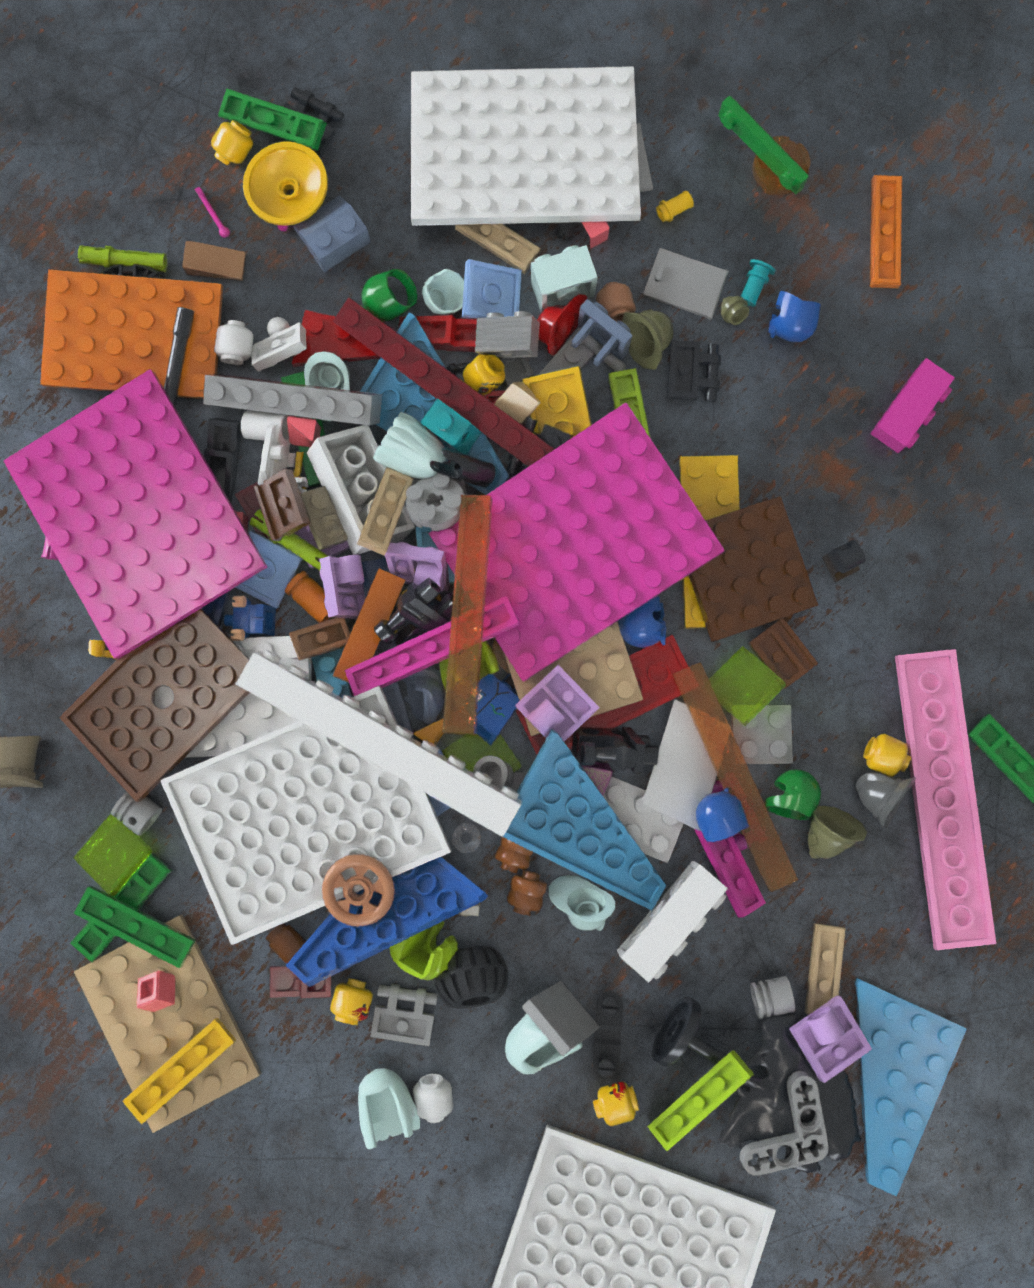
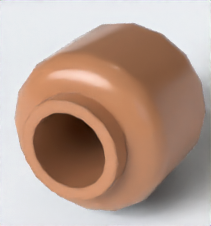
M609 282L596 295V302L601 304L608 311V316L616 322L618 320L622 321L625 312L635 313L636 311L631 289L626 284Z

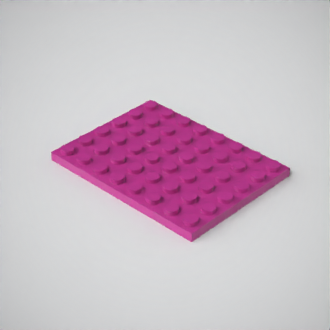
M151 369L3 460L115 659L121 658L267 568L265 561L155 372Z
M626 402L461 512V518L453 526L428 533L437 548L444 551L447 564L476 609L505 596H508L521 625L495 636V639L523 682L725 552Z

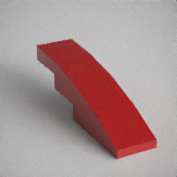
M453 315L415 316L435 350L475 352L477 318L456 319ZM406 316L399 317V327L403 323Z

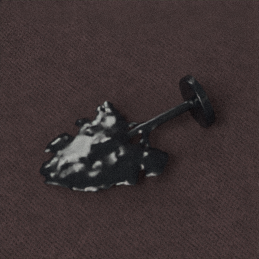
M691 997L682 998L666 1015L656 1034L652 1047V1058L656 1063L668 1067L675 1063L685 1053L687 1048L714 1065L726 1056V1054L695 1036L700 1023L702 1009L699 1002ZM791 1013L767 1018L762 1023L761 1043L763 1046L751 1059L744 1061L749 1068L758 1065L765 1066L767 1069L766 1076L763 1079L756 1078L755 1076L748 1079L744 1084L750 1087L749 1092L745 1091L743 1086L737 1089L740 1099L735 1103L726 1127L720 1133L719 1140L721 1144H728L729 1149L741 1148L742 1142L750 1140L761 1141L795 1133L787 1091V1080L792 1073L804 1071L816 1081L828 1140V1153L826 1156H829L834 1161L848 1158L855 1142L860 1143L861 1137L857 1125V1114L854 1108L857 1103L853 1098V1090L848 1081L847 1073L842 1070L826 1083L819 1081L789 1029L799 1022V1018ZM801 1081L800 1087L796 1089L802 1094L803 1100H808L804 1093V1087L807 1084ZM804 1110L801 1113L800 1121L802 1123H810L815 1117L814 1110ZM816 1140L811 1141V1146L808 1147L810 1151L815 1150V1145L818 1144ZM796 1143L798 1150L799 1148H802L798 1143ZM783 1145L784 1147H787L784 1158L786 1159L791 1154V1147L788 1145ZM818 1162L793 1167V1169L811 1173L820 1171L821 1167Z

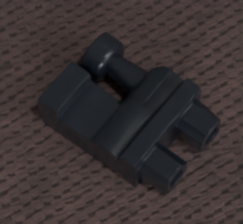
M427 578L419 585L411 582L406 587L407 591L402 595L400 594L398 598V610L389 621L381 620L374 627V631L385 643L391 644L395 640L396 646L401 645L453 621V617L461 609L459 599L448 593L441 601L437 600L436 597L441 593L438 584L431 578ZM408 621V623L398 632L397 629Z
M579 727L572 736L571 752L582 766H593L596 760L613 762L620 770L625 771V768H630L633 773H642L643 765H657L659 748L657 745H651L648 735H637L631 727H622V732L615 728Z

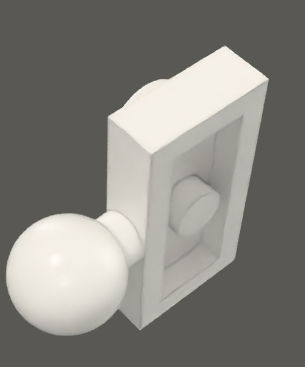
M272 318L267 324V332L270 337L254 344L252 347V366L259 372L276 365L288 357L298 355L307 349L306 329L300 322L290 327L284 318Z

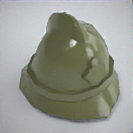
M652 309L640 313L625 312L622 322L629 327L630 333L633 335L629 353L633 360L643 368L656 370L662 359V352L673 339L674 331L671 319L665 313L653 311Z
M820 806L812 813L813 818L811 819V827L807 839L809 854L814 859H829L838 856L846 849L853 847L856 842L863 841L867 831L863 824L849 813L836 807Z

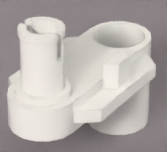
M247 410L242 416L241 432L245 439L265 440L261 455L258 485L263 484L264 480L287 467H295L296 453H289L290 441L287 417L290 415ZM295 477L300 493L306 492V489H302V487H308L306 477Z

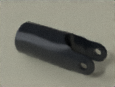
M443 448L441 452L449 461L440 463L432 460L430 462V467L437 473L483 488L490 486L495 478L496 470L492 463L448 448Z

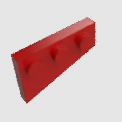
M305 310L301 325L306 329L307 349L293 356V367L304 366L303 364H306L312 355L322 351L331 352L340 357L342 361L347 360L348 362L380 359L381 357L333 322L335 316Z

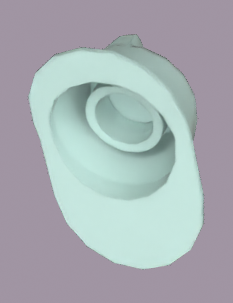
M322 351L315 353L307 360L304 370L305 385L350 390V374L340 357L331 352Z
M560 876L553 880L549 886L548 895L551 902L568 915L571 924L577 929L584 931L596 929L601 931L604 928L605 920L615 910V900L612 895L579 876Z

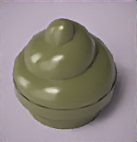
M729 296L723 298L721 317L725 322L738 325L749 315L748 303L743 297Z

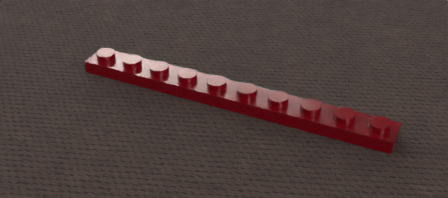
M348 297L334 318L333 322L436 399L438 398L528 467L555 450L543 439L352 298Z

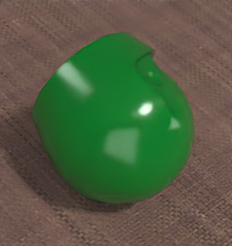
M392 269L371 277L362 289L363 307L383 322H388L406 313L417 301V290L414 282L407 273L400 269ZM388 276L397 278L404 285L408 295L406 306L397 301L395 294L388 286Z
M793 769L786 771L774 782V785L785 793L766 798L764 809L772 814L789 819L809 820L812 813L818 808L821 800L820 785L813 775L804 770Z

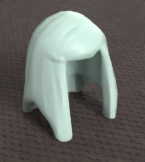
M400 412L398 417L395 418L393 427L388 429L387 435L384 436L373 456V459L384 467L421 480L437 474L430 467L432 460L440 463L447 462V459L441 452L445 447L440 440L414 417Z
M526 1013L508 1034L505 1053L507 1060L520 1073L535 1074L541 1071L542 1068L578 1051L583 1045L580 1043L564 1056L561 1055Z
M380 1068L375 1069L363 1078L359 1085L358 1103L360 1126L366 1148L372 1149L377 1147L376 1142L386 1140L389 1136L393 1137L404 1133L405 1138L412 1136L413 1131L420 1128V1118L417 1115V1108L401 1077L390 1069Z

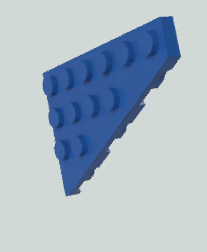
M438 857L392 877L395 891L394 899L389 911L377 922L367 926H350L338 921L330 913L286 966L304 984L311 987L484 901L488 895L446 860ZM364 889L361 890V891H358V892H356V893H357V894H363V893H364ZM374 891L369 902L377 906L382 894ZM350 904V913L362 914V905L355 906Z

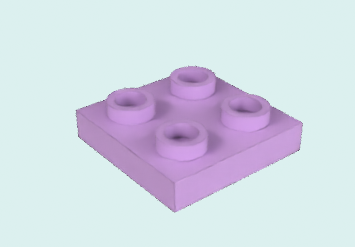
M390 542L385 558L391 574L405 579L404 584L414 582L416 585H419L427 578H431L438 584L441 592L443 590L448 591L450 583L444 551L435 547L423 548L411 546L405 542Z
M349 555L339 558L330 556L321 558L320 577L324 585V604L328 611V617L357 619L365 601L363 588L365 581L361 556Z
M559 665L515 705L545 738H547L552 729L560 735L563 741L569 738L600 708Z
M835 996L789 1028L819 1081L826 1083L872 1050L840 996Z

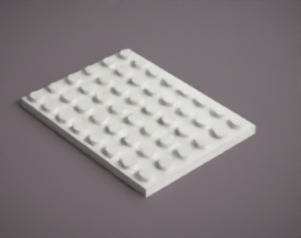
M634 67L411 72L412 226L640 221L641 208Z
M377 686L352 697L360 702L359 708L368 713L370 710H374L387 718L385 723L396 728L397 722L382 687ZM296 721L160 780L231 945L325 906L322 895L324 877L329 868L343 857L355 854L373 857L380 861L388 869L391 876L394 877L452 851L427 793L301 721ZM353 867L342 872L345 880L357 875ZM370 869L364 874V876L370 879L372 884L379 879ZM361 885L354 886L355 893L364 889ZM343 887L334 888L336 900L344 898Z
M547 1125L492 1288H751L776 1209L774 1206Z

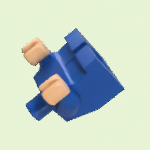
M233 596L232 600H235V602H232L233 607H235L233 608V615H225L224 617L225 626H233L231 633H233V636H231L232 641H244L250 635L275 636L276 608L265 604L251 605V601L245 596Z

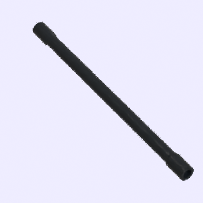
M177 307L173 327V341L164 383V390L174 407L176 406L187 342L191 334L195 311L183 307Z

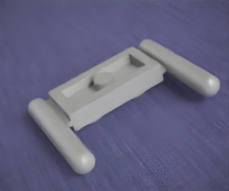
M579 327L538 375L577 366L582 370L593 358L594 354L597 356L604 346L588 335L576 349L573 348L571 341L581 330V327ZM612 353L604 359V362L616 372L626 369V365Z

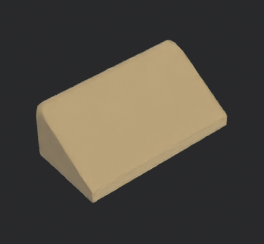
M513 382L496 401L495 405L523 424L541 402L524 382Z

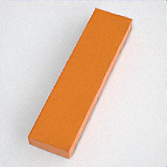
M874 175L871 181L870 288H899L901 285L902 176Z
M380 568L377 570L334 670L333 677L349 683L344 670L374 656L380 642L374 627L383 619L389 620L405 579Z

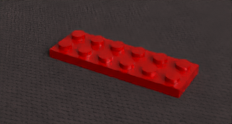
M674 636L666 637L665 645H662L661 641L650 647L629 655L643 697L642 701L590 717L580 727L615 728L697 688L698 685ZM516 710L517 716L537 755L546 738L542 734L531 736L525 716L519 710ZM573 734L564 741L569 749L572 746Z

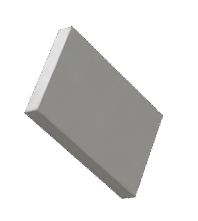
M562 981L529 999L522 1006L533 1022L563 1056L599 1028L598 1024Z

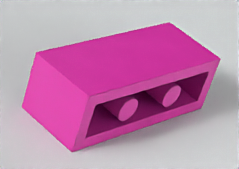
M925 358L870 434L897 453L905 447L910 449L920 436L917 433L919 427L922 424L927 426L936 414V411L933 410L938 401L943 403L953 390L949 385L955 377Z

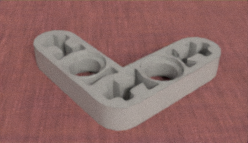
M796 1071L787 1080V1091L795 1133L745 1145L740 1152V1161L749 1174L754 1176L806 1165L823 1160L827 1155L828 1140L816 1081L807 1072ZM801 1081L807 1084L804 1087V1093L808 1100H803L802 1094L796 1089L800 1087ZM806 1109H812L815 1112V1117L810 1123H802L800 1121L801 1113ZM812 1140H816L818 1143L815 1145L814 1151H810L808 1148L811 1146ZM796 1143H798L802 1148H799L798 1150ZM783 1145L790 1146V1156L786 1159H778L776 1156L777 1150ZM767 1150H769V1154L772 1159L771 1162L767 1159V1157L769 1156L766 1152ZM757 1153L760 1158L757 1159V1164L752 1165L750 1162L753 1159L752 1154Z

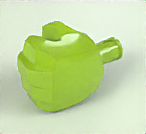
M442 921L391 946L389 950L392 959L402 970L419 979L432 980L443 971H448V962L452 959L455 952L458 951V942L451 935L441 945H436V937L444 926Z

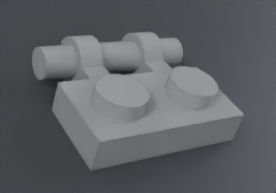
M392 983L391 986L379 984L377 996L389 998L388 1005L375 1006L370 1037L430 1046L435 1014L424 1013L423 1010L424 1004L436 1006L438 994L427 992V989L424 988L411 990L400 988L401 985ZM398 1000L415 1002L414 1011L397 1008Z

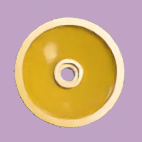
M279 142L259 151L249 162L243 178L244 195L253 212L268 223L282 226L294 225L310 218L322 205L328 189L327 172L319 156L307 146L295 142ZM294 189L293 194L286 195L288 190Z

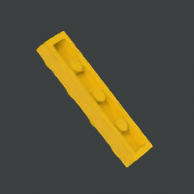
M218 1017L215 1018L122 1102L142 1125L236 1041L235 1037Z

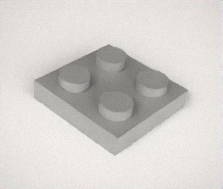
M791 705L731 706L732 764H793Z

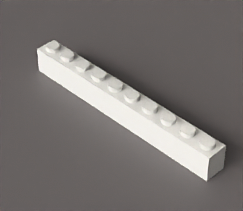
M266 649L264 653L261 651L253 652L236 685L496 834L504 836L522 804V801L518 799L519 793L504 785L502 789L491 783L493 779L481 771L477 770L474 774L465 769L466 763L455 756L450 755L449 758H446L439 754L440 748L426 740L420 743L411 738L413 733L400 725H397L396 728L385 723L387 718L374 710H370L369 713L359 708L360 702L348 695H344L341 698L332 692L334 688L326 682L317 680L315 683L306 678L308 673L295 665H291L290 668L280 663L281 657Z

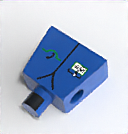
M488 674L457 695L450 710L492 746L517 709L515 705L520 699L514 694L516 689L511 674H508L502 681L493 674Z

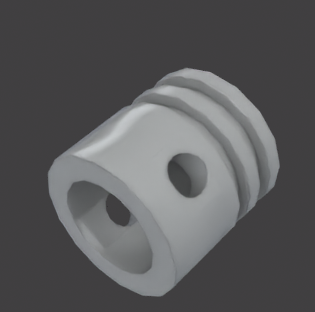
M496 756L481 758L473 768L474 774L477 770L487 774L493 779L491 783L502 789L503 785L510 788L513 784V769L507 762Z
M126 792L113 807L111 815L117 816V820L123 821L122 824L138 836H141L154 824L161 814L162 808L148 797H145L140 802H136Z
M787 976L765 980V983L758 981L757 985L755 982L750 983L751 996L758 1019H762L763 1015L770 1017L771 1013L773 1016L795 1012L794 997Z

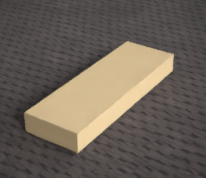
M504 224L455 225V230L515 269L522 270L523 274H526L531 267V262H534L541 252V248Z
M386 468L359 536L358 545L382 555L386 554L407 498L406 490L412 485L414 478L391 468Z
M814 923L805 1004L806 1014H811L835 996H839L846 929L844 927Z

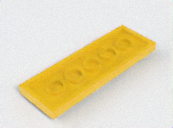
M738 455L682 456L679 458L680 484L704 520L739 510ZM688 575L683 578L684 629L706 628Z

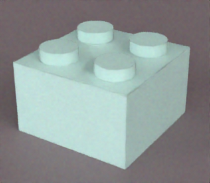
M577 245L570 246L560 254L553 256L545 254L536 258L535 262H531V286L541 313L548 306H566L579 294H585L588 299L595 297L598 277L587 245L582 247Z

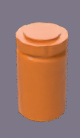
M305 571L297 574L288 583L285 593L291 596L318 623L329 620L331 617H328V611L325 608L324 589L314 579L309 577Z

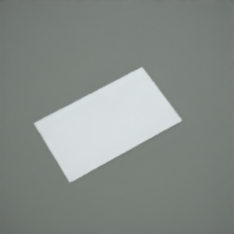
M675 699L660 744L658 763L653 767L642 805L700 831L695 811L698 803L707 794L712 792L731 726Z

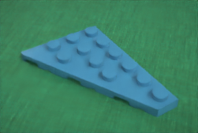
M409 312L397 332L444 366L417 318ZM380 358L360 392L382 394L380 423L376 425L385 431L393 427V421L400 412L406 413L421 422L437 400L382 358ZM468 432L463 436L461 442L465 439ZM433 433L445 448L458 451ZM482 433L467 455L492 463L496 470L495 478L490 486L486 488L468 484L487 495L507 482L510 476L486 435Z
M551 729L517 790V793H519L518 799L522 801V804L503 837L652 911L666 887L665 882L560 735Z
M857 978L855 986L858 1026L872 1050L860 1058L866 1181L897 1197L967 1028Z

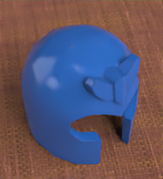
M780 291L776 302V308L780 311L778 317L777 314L772 315L768 333L771 335V338L777 335L789 342L807 340L817 329L821 304L814 301H803L788 292Z
M659 596L654 597L619 620L620 633L623 640L629 645L646 648L661 641L662 645L666 644V623L662 621L665 616L663 603H660Z
M725 788L721 792L707 794L698 803L695 811L698 827L707 842L724 840L750 827L740 800L729 792V788Z

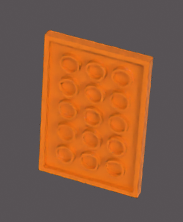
M48 269L40 385L114 392L151 369L155 372L164 388L173 341L177 307L191 309L195 313L191 334L187 342L177 397L204 399L205 375L217 374L218 356L214 351L217 328L221 324L223 285L219 283Z

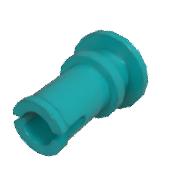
M752 259L749 265L753 269L748 271L747 276L749 278L741 297L747 301L748 306L755 307L764 284H767L769 281L768 275H774L776 269L766 262Z

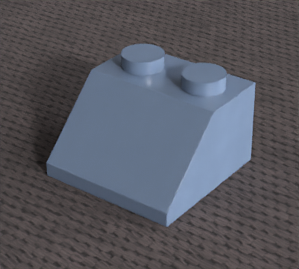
M340 195L319 208L310 218L293 225V228L324 273L371 242L366 226L352 206Z

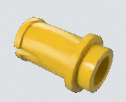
M685 190L668 201H660L659 206L656 207V212L662 222H671L674 216L689 208H693L694 201L690 193Z

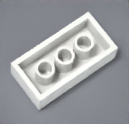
M368 425L318 437L307 451L322 487H326L337 511L336 513L348 537L347 543L353 555L371 551L358 545L357 542L386 470V467L373 459L378 445ZM405 504L390 541L392 543L403 540L415 528Z
M691 861L659 899L653 910L649 911L617 949L620 958L646 981L650 982L653 977L657 980L666 971L668 965L665 963L672 954L678 956L686 947L687 942L685 939L692 931L697 933L706 923L707 919L704 916L711 908L716 910L726 898L724 892L728 888L700 864Z

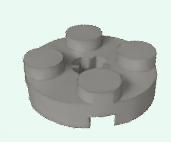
M440 473L430 478H424L406 490V509L411 521L420 528L422 526L430 527L431 531L444 530L456 524L461 518L463 507L465 508L466 505L461 486L455 480ZM435 499H440L441 505L435 507L434 504L429 505V503Z

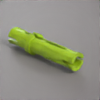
M80 245L78 248L80 264H94L104 266V268L116 264H123V266L140 264L155 268L161 272H166L167 259H164L167 258V255L165 253L114 249L113 246L97 248Z
M259 509L254 515L261 519L263 523L252 517L250 525L270 537L262 511ZM295 533L282 537L280 541H271L274 544H281L318 569L319 572L321 566L318 559L329 557Z

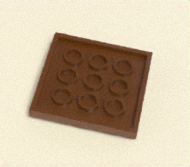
M781 496L705 520L725 552L691 573L689 578L711 642L818 606Z

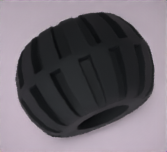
M487 946L462 948L456 951L448 962V971H443L435 978V987L439 997L449 1007L462 1009L486 1005L498 1000L505 993L508 984V968L502 956L494 948Z

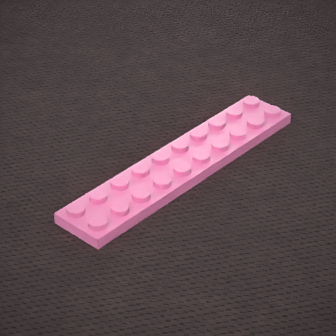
M956 649L895 656L906 745L908 747V755L911 756L909 763L911 778L916 777L912 789L933 947L935 950L996 944Z

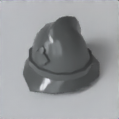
M871 772L860 776L855 786L866 810L870 811L873 817L879 820L882 828H888L900 804L914 784L916 777L902 779L900 777H887Z

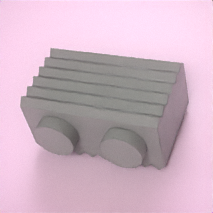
M517 311L514 313V316L504 317L501 313H488L486 318H477L475 352L477 354L495 355L502 359L538 357L540 323L531 313L525 311Z

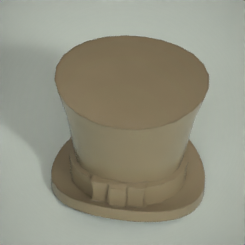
M41 736L0 737V788H43V783L35 780L36 772H34Z

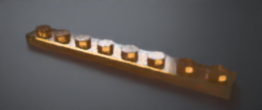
M461 495L443 732L445 734L476 735L493 503L491 495Z
M701 662L672 674L723 789L729 788V792L740 800L750 827L742 830L768 891L773 892L798 881Z

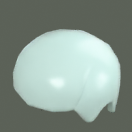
M444 269L432 275L424 282L422 295L425 305L433 314L452 315L462 308L464 279L459 273L450 269Z

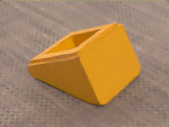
M441 719L413 734L421 740H426L436 745L450 724L447 720Z

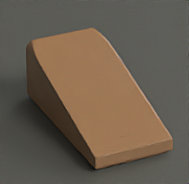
M186 241L182 267L187 275L243 281L246 252Z
M334 618L290 632L289 636L300 661L344 648L350 636V631L345 618Z

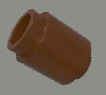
M285 923L276 926L265 938L270 943L268 946L286 964L306 942L290 924L287 926Z

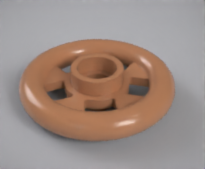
M355 854L339 859L329 868L322 884V895L326 908L338 921L350 926H367L377 922L389 911L394 899V882L390 872L380 861L367 855ZM353 867L357 875L345 880L342 872ZM369 869L379 878L374 884H372L369 878L364 876ZM361 885L364 888V893H355L354 886ZM343 887L345 899L337 901L334 888ZM374 891L382 894L377 906L369 902ZM350 904L355 906L362 905V914L350 913Z

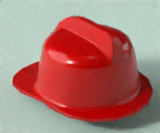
M585 294L575 296L566 306H548L537 319L540 323L539 340L548 345V353L551 356L556 355L578 327L580 307L588 299Z

